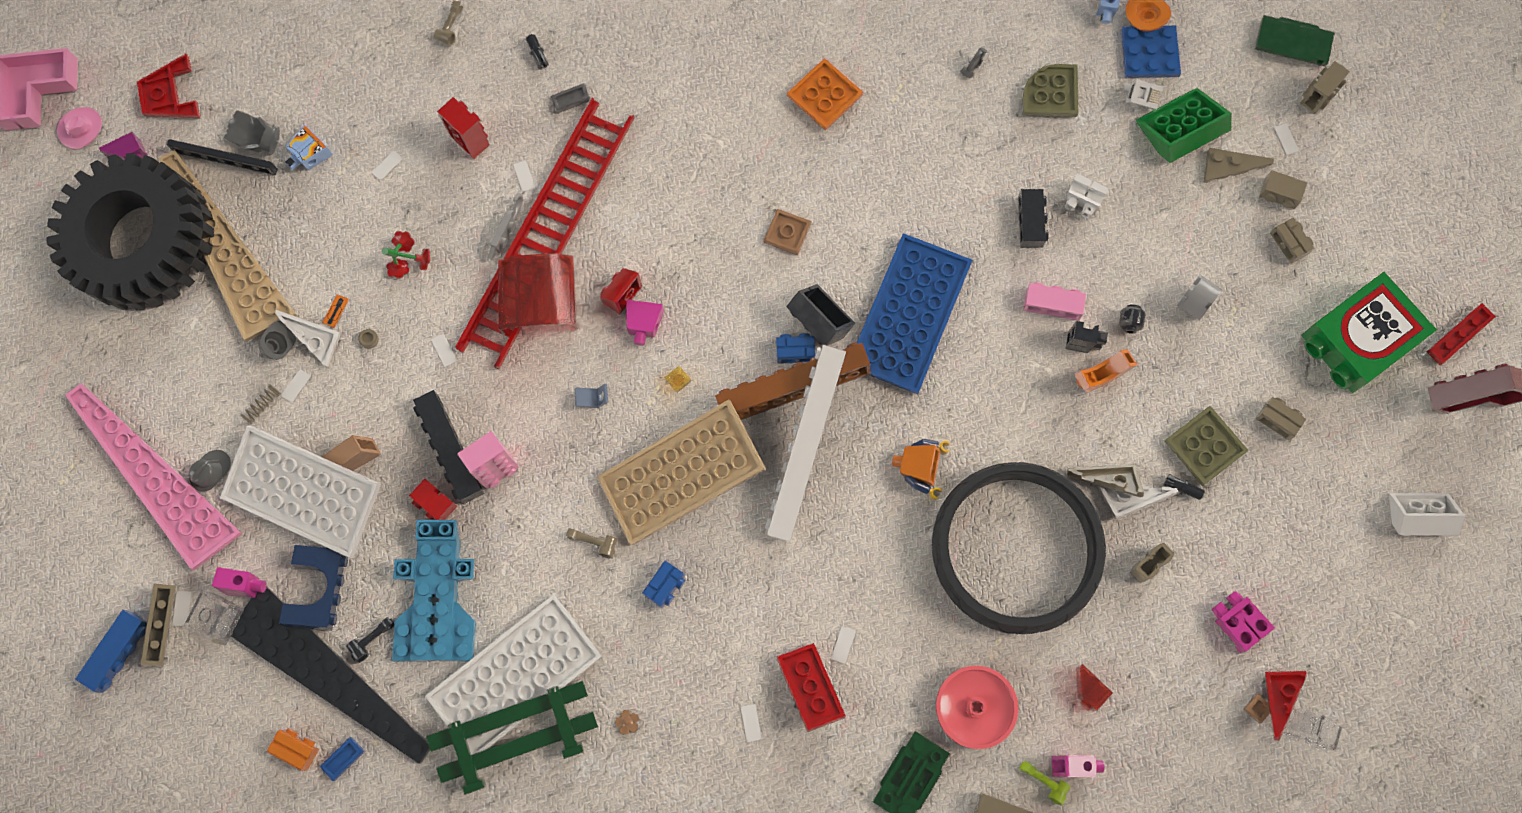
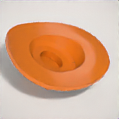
M1129 0L1126 4L1125 12L1127 19L1135 28L1141 31L1157 30L1163 27L1171 18V9L1164 0Z

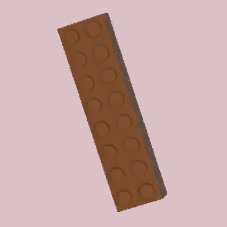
M852 343L846 349H843V351H846L836 386L871 374L870 362L863 343ZM813 357L807 363L799 362L792 365L790 369L776 370L773 375L767 377L766 375L759 376L751 383H740L737 385V388L731 390L729 388L719 391V394L715 395L717 403L720 405L730 400L740 420L805 398L803 395L806 385L810 386L812 381L809 378L812 366L816 367L818 360Z

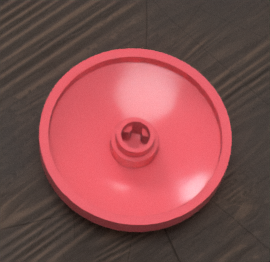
M967 666L953 672L942 683L936 698V715L941 728L951 740L966 748L986 749L1004 741L1014 729L1018 718V700L1012 685L999 672L985 666Z

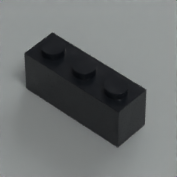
M1021 189L1018 195L1020 248H1043L1045 242L1048 241L1049 232L1045 230L1048 214L1044 211V207L1047 205V196H1044L1043 189Z

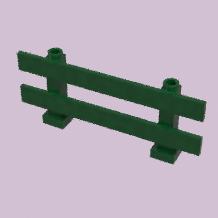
M580 681L560 689L559 686H554L547 689L546 694L464 723H460V720L448 724L449 728L427 735L426 739L431 752L453 744L458 760L436 767L440 782L444 783L463 776L465 783L462 789L464 795L485 788L486 782L484 777L479 778L477 773L480 769L563 740L565 746L562 748L564 759L584 752L582 741L577 743L575 735L598 727L594 712L592 711L569 719L565 707L567 703L588 696L584 682ZM553 709L557 722L556 725L471 754L467 739Z

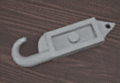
M517 193L514 196L513 201L516 203L513 209L507 213L505 212L490 242L491 247L488 254V259L490 260L497 253H500L502 248L506 247L508 236L515 229V220L523 204V195L521 193Z

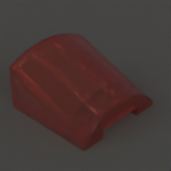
M530 254L498 260L499 331L502 335L507 334L506 329L537 325H573L574 330H578L573 256L563 254Z

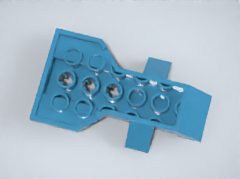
M417 520L416 560H394L393 579L415 582L414 603L395 620L392 661H470L474 658L476 621L457 602L458 582L474 578V559H459L460 538L457 520ZM435 596L440 599L439 603L436 602V605L432 603V599ZM433 616L438 618V623L435 622V625H433V623H430L431 618L433 619ZM432 636H434V638H437V642H434L433 646L431 643H429L430 638H432Z

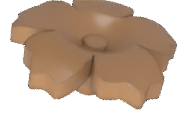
M623 710V713L620 714L622 718L617 717L615 721L617 727H621L619 732L622 735L629 734L630 731L635 733L638 731V724L636 722L640 720L639 715L635 713L630 715L629 710Z

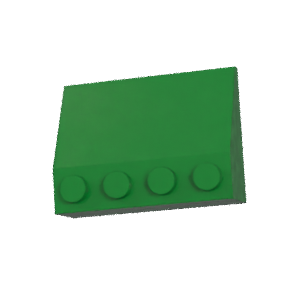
M1196 87L1136 119V123L1158 154L1169 163H1172L1231 131L1232 113Z

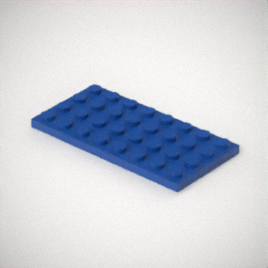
M902 234L857 341L858 344L863 343L871 367V374L869 376L914 394H919L973 261L972 259L910 235Z

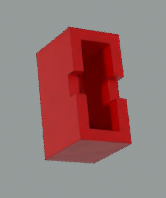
M425 478L409 495L413 499L411 503L419 510L425 509L427 511L425 516L430 520H445L457 507L443 493L438 495L441 491Z

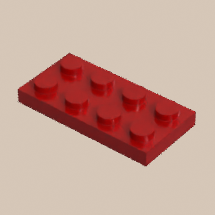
M814 643L777 656V662L807 733L845 719L844 710Z

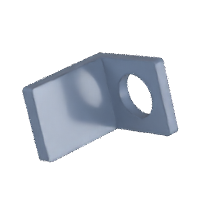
M603 384L597 389L579 387L574 389L576 407L600 408L608 403L607 384Z

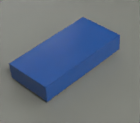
M349 737L319 767L332 781H336L365 751L353 737Z

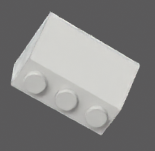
M1449 493L1389 494L1392 525L1399 535H1460L1465 515Z

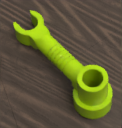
M1027 761L1022 762L1019 769L1051 788L1048 798L1054 803L1063 806L1067 799L1065 796L1071 786L1062 780L1057 783L1038 771Z

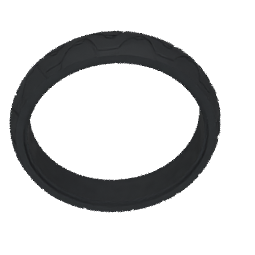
M1008 462L992 465L969 475L949 493L941 505L934 523L932 556L942 587L963 613L981 625L1000 632L1035 634L1051 630L1068 622L1091 600L1103 575L1106 559V541L1101 520L1094 506L1083 491L1072 481L1044 466L1025 462ZM1006 480H1021L1041 485L1061 497L1079 519L1087 544L1085 572L1080 585L1072 597L1055 611L1034 617H1014L995 612L974 599L956 576L949 555L948 538L951 522L961 503L973 492L986 485Z

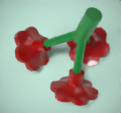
M396 231L391 239L395 248L384 247L382 249L383 255L391 256L393 259L392 262L386 265L388 276L401 279L405 274L409 273L408 262L396 258L398 256L414 259V261L420 263V270H427L431 259L430 249H423L421 255L400 253L401 251L410 252L415 241L411 238L409 232Z

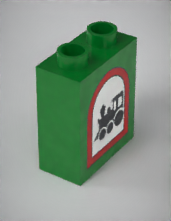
M1384 271L1314 323L1301 336L1306 340L1304 342L1306 351L1313 358L1322 359L1331 369L1330 376L1333 382L1342 389L1348 388L1353 394L1432 335L1437 329Z

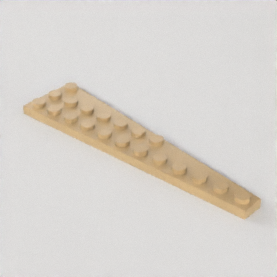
M173 150L159 157L160 162L165 163L197 188L196 191L203 195L207 201L204 206L211 211L213 219L206 221V223L214 228V237L202 238L212 246L211 254L203 255L243 339L248 342L262 335L273 322L279 321L280 319L275 314L276 310L297 317V314L180 155Z

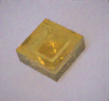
M680 366L664 377L676 393L691 382V378Z

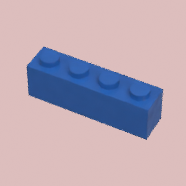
M122 609L75 680L93 692L104 693L111 686L114 676L124 667L127 657L135 651L136 644L140 638L145 636L148 621L131 611Z

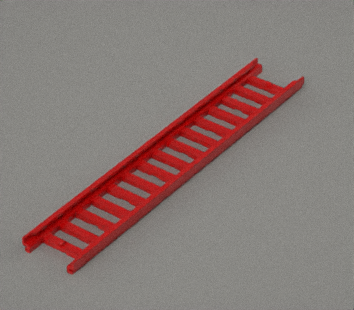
M593 97L591 98L458 340L455 348L459 352L464 353L471 340L499 353L500 355L494 364V368L500 369L634 121V115H629L623 128L594 116L599 107V102L595 101ZM589 123L617 134L616 141L611 142L586 131ZM581 138L609 149L610 152L605 158L577 145ZM575 153L602 165V167L596 173L569 160L572 154ZM566 168L594 181L591 187L587 188L562 177L561 174ZM556 183L585 195L582 204L553 192ZM548 199H551L576 210L577 213L571 219L544 207ZM539 214L568 226L569 228L565 235L536 223ZM531 229L559 241L560 244L557 250L527 238ZM522 245L551 257L549 265L545 266L519 254ZM516 261L543 273V276L537 282L511 270L510 267ZM508 277L535 289L531 298L502 286L504 278ZM496 293H500L526 305L523 313L520 314L492 300ZM489 308L517 321L516 326L511 330L484 318L487 309ZM479 324L508 337L509 339L505 346L475 334Z

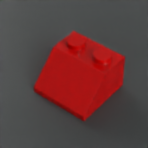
M622 268L620 272L617 271L612 277V282L609 286H605L600 293L602 303L621 315L627 307V300H632L643 287L639 273L626 268Z

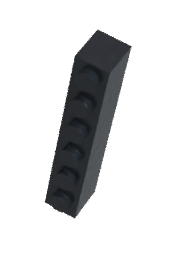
M432 390L413 399L415 403L413 407L417 417L421 416L423 421L421 427L425 434L428 433L431 438L428 442L432 450L436 449L438 456H436L437 462L440 467L444 466L446 473H444V477L448 484L451 483L454 488L451 492L455 500L465 504L485 494L479 481L469 472L457 454L464 448L437 392Z

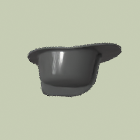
M281 320L273 322L259 340L258 348L261 352V357L275 360L283 359L295 344L296 336Z
M213 450L193 463L189 470L191 485L198 491L206 492L211 490L230 469L231 460L229 455L222 450Z

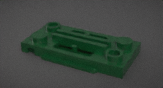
M1263 15L1255 50L1325 67L1329 63L1335 32L1320 29L1318 25L1285 17L1275 18Z
M914 731L907 745L901 747L881 780V788L872 802L888 813H916L917 810L922 808L942 774L941 769L950 753Z

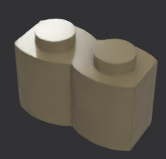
M1161 543L1152 548L1144 559L1137 562L1132 567L1130 573L1140 583H1143L1154 577L1162 566L1168 564L1172 560L1174 552L1165 543Z

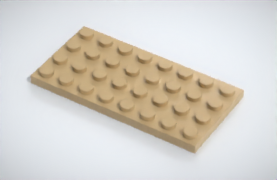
M727 400L597 476L630 545H634L761 473L766 468L730 400Z

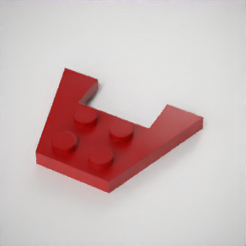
M187 53L137 81L141 111L144 116L201 119L196 100L182 104L179 103L175 76L192 72L190 58Z

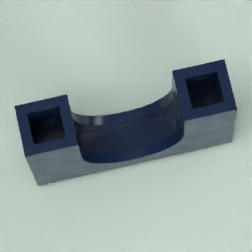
M294 545L291 565L296 569L323 572L327 579V588L322 598L313 604L297 605L283 603L279 623L284 627L332 631L333 626L337 623V614L335 613L336 607L341 602L339 591L340 586L344 585L345 577L343 570L344 567H347L348 557L330 548Z

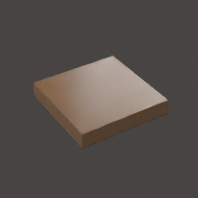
M777 209L764 238V243L798 256L812 221Z

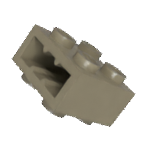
M1336 61L1330 67L1326 65L1302 94L1304 99L1300 104L1314 114L1319 109L1323 110L1348 81L1345 77L1350 71Z

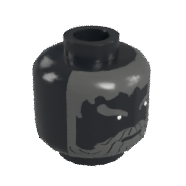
M1127 305L1120 312L1119 326L1128 334H1135L1136 331L1142 330L1145 323V311L1139 305Z

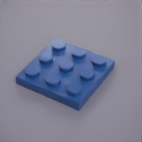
M1166 25L1154 31H1141L1134 26L1122 27L1121 37L1125 78L1180 77L1181 66L1176 25Z

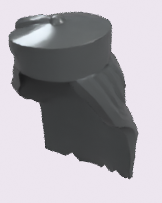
M237 110L227 126V134L224 135V139L246 150L264 151L273 154L279 143L280 128L276 125L271 127L261 117L256 118L248 113Z

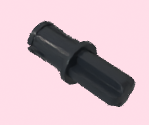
M529 34L526 37V41L531 50L530 54L534 57L538 69H542L541 65L546 68L549 63L543 53L544 49L540 46L536 35Z
M1168 474L1167 480L1164 482L1165 486L1177 488L1181 495L1184 493L1197 500H1201L1205 492L1204 489L1188 483V480L1183 481L1171 474Z

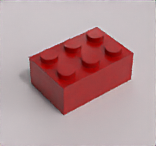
M452 97L437 113L449 136L475 159L490 145L487 140L488 135L485 133V128L480 123L481 119L474 112L470 113L462 100L458 102Z

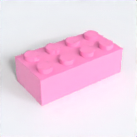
M492 431L457 453L469 472L486 489L496 487L501 479L512 476L516 473V469L519 468L509 451Z

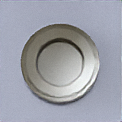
M365 329L359 334L358 340L364 348L371 349L378 344L379 337L374 330Z

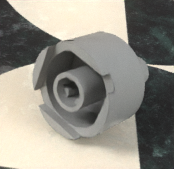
M1202 275L1198 276L1193 283L1194 285L1189 288L1184 295L1185 297L1177 305L1198 320L1204 316L1222 291V289Z

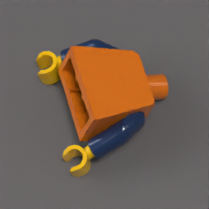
M921 439L911 446H906L903 456L894 455L892 466L901 467L900 473L904 476L905 481L915 490L924 494L929 493L930 498L933 500L939 499L933 495V491L942 492V490L938 487L931 488V486H934L940 454L944 455L949 452V450L943 449L942 445L948 446L950 443L943 441L940 444L935 440Z

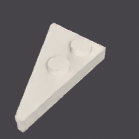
M276 310V316L324 366L328 367L341 333Z
M1098 486V490L1115 520L1178 493L1177 488H1149V486H1142L1144 495L1143 497H1137Z

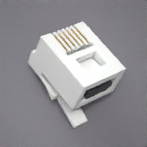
M1138 79L1132 80L1131 84L1125 83L1123 90L1129 91L1126 103L1155 110L1158 107L1163 86Z

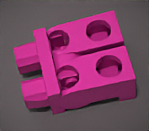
M1237 591L1232 592L1226 597L1233 606L1229 610L1222 602L1211 609L1217 617L1215 622L1218 626L1220 625L1224 633L1236 645L1235 648L1240 654L1249 650L1275 629L1248 596L1243 598Z

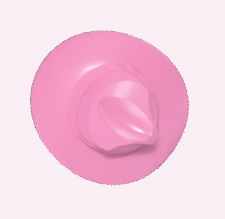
M88 107L71 110L58 123L57 135L59 140L70 149L86 147L99 134L102 127L101 117L98 112Z

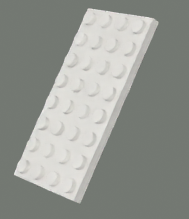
M247 426L220 498L350 558L354 557L381 483L255 427Z
M553 594L425 697L448 727V724L460 720V723H464L546 694L547 689L554 686H559V689L566 687L603 656L556 595ZM525 719L467 739L471 754L491 748Z

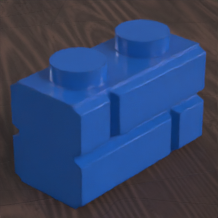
M809 333L799 334L798 337H791L790 334H782L780 337H776L777 364L809 362L811 358L815 357V339Z
M664 561L642 594L661 608L665 605L669 606L675 597L672 595L676 589L680 590L686 581L684 579L685 574L667 561Z

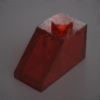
M1083 664L1076 667L1077 697L1081 700L1080 704L1087 711H1097L1113 692Z

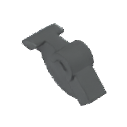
M980 47L969 62L968 67H963L960 72L967 78H972L974 75L972 71L975 68H979L982 64L987 50Z

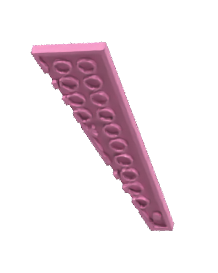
M79 384L65 395L191 570L195 571L243 534L85 385Z

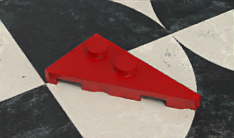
M1307 671L1265 672L1274 741H1280L1306 680Z

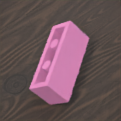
M1038 282L1030 283L1026 290L1023 310L1079 321L1083 315L1086 293H1081V291L1076 289L1064 290L1059 286L1048 287Z

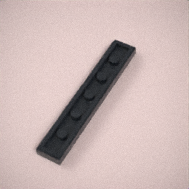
M168 139L166 144L172 151L175 150L178 154L271 175H276L278 171L271 161Z

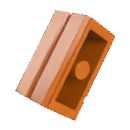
M279 729L267 752L301 771H307L319 751V748L314 746L316 742L306 737L304 739L297 737L299 733L293 729Z

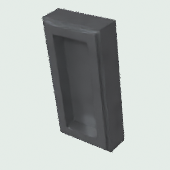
M584 83L551 95L557 113L590 102L591 100Z

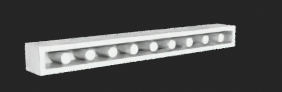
M826 345L817 348L814 359L818 361L816 367L812 366L809 378L812 381L810 386L806 385L803 397H806L805 405L801 404L798 416H801L799 424L795 423L792 435H795L793 443H789L787 454H790L788 462L784 461L781 472L784 473L782 481L778 480L775 491L779 492L777 500L773 499L771 503L772 517L766 520L764 529H767V535L786 541L791 539L846 351Z

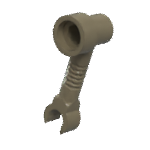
M454 0L452 2L450 14L442 30L436 29L434 32L435 40L442 41L443 44L449 46L454 44L456 34L450 31L456 16L463 10L460 1Z
M568 528L567 538L600 546L598 554L602 557L613 559L617 538L606 535L605 539H601Z

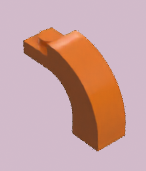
M1128 349L1120 350L1102 363L1089 369L1080 370L1074 375L1077 378L1076 381L1079 387L1088 393L1136 367L1137 363Z

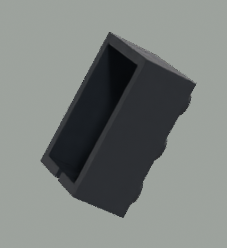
M818 284L799 290L786 306L792 316L797 318L821 345L828 346L843 339L856 324Z

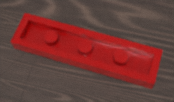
M1483 303L1479 304L1426 352L1441 366L1496 316Z

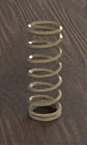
M269 384L268 388L275 394L264 389V392L269 396L270 399H268L262 394H259L261 399L266 404L255 399V402L261 409L250 404V407L256 412V414L249 411L248 409H245L247 414L252 419L241 414V416L250 424H253L252 422H255V419L252 415L260 417L256 409L261 412H264V409L260 404H262L265 407H269V404L266 400L274 402L273 398L269 394L275 397H278L281 394L271 384Z

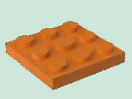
M825 58L787 92V97L825 131L863 96V91Z

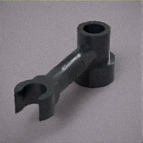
M386 617L377 628L358 642L357 639H354L346 645L352 654L351 658L356 664L361 663L369 656L366 646L372 640L395 626L392 619Z

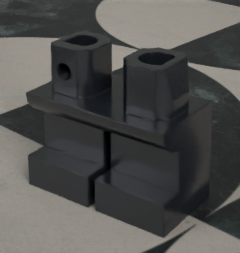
M1076 321L1068 331L1065 349L1089 353L1091 349L1101 350L1102 345L1107 343L1108 332L1099 331V325L1094 326L1093 329L1083 328L1084 322Z

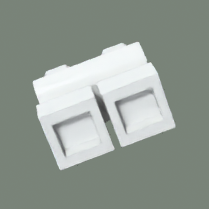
M1076 174L1065 198V208L1074 211L1076 205L1083 208L1081 215L1089 219L1093 213H1096L1109 188L1093 182L1085 197L1092 180Z

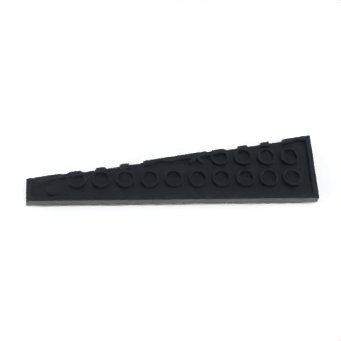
M267 585L263 593L257 592L256 597L249 600L226 634L415 762L421 764L430 751L427 740L411 727L388 702L381 698L356 671L311 629L284 627L281 625L279 620L283 602Z

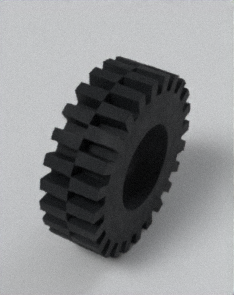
M126 153L124 160L115 154L107 156L108 166L96 160L90 163L93 176L80 170L74 177L81 185L75 189L65 184L61 189L64 194L70 197L68 202L63 203L55 200L52 205V209L61 214V219L48 218L47 227L58 234L46 237V241L49 247L56 250V252L50 254V259L52 263L61 267L57 272L61 277L70 281L69 284L74 288L109 306L113 305L122 310H127L128 306L137 311L146 310V303L154 307L164 305L162 294L173 300L181 294L175 284L179 282L187 287H191L195 280L187 272L190 268L202 272L206 264L197 259L198 253L210 255L212 251V246L202 239L214 237V228L206 223V221L213 219L211 211L204 206L207 203L206 199L196 191L197 188L165 163H159L153 157L144 155L142 159L135 153ZM151 207L153 227L145 244L127 257L114 259L110 249V240L117 223L127 213L135 209Z

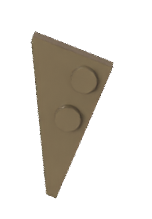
M1209 148L1203 183H1209L1211 180L1218 178L1224 179L1230 175L1243 174L1256 168H1265L1268 165H1272L1274 159Z
M1136 464L1067 468V477L1137 497H1143L1144 495Z

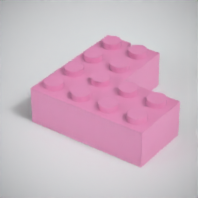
M68 48L0 55V127L3 130L21 129V126L23 128L41 127V95L77 91L78 59Z

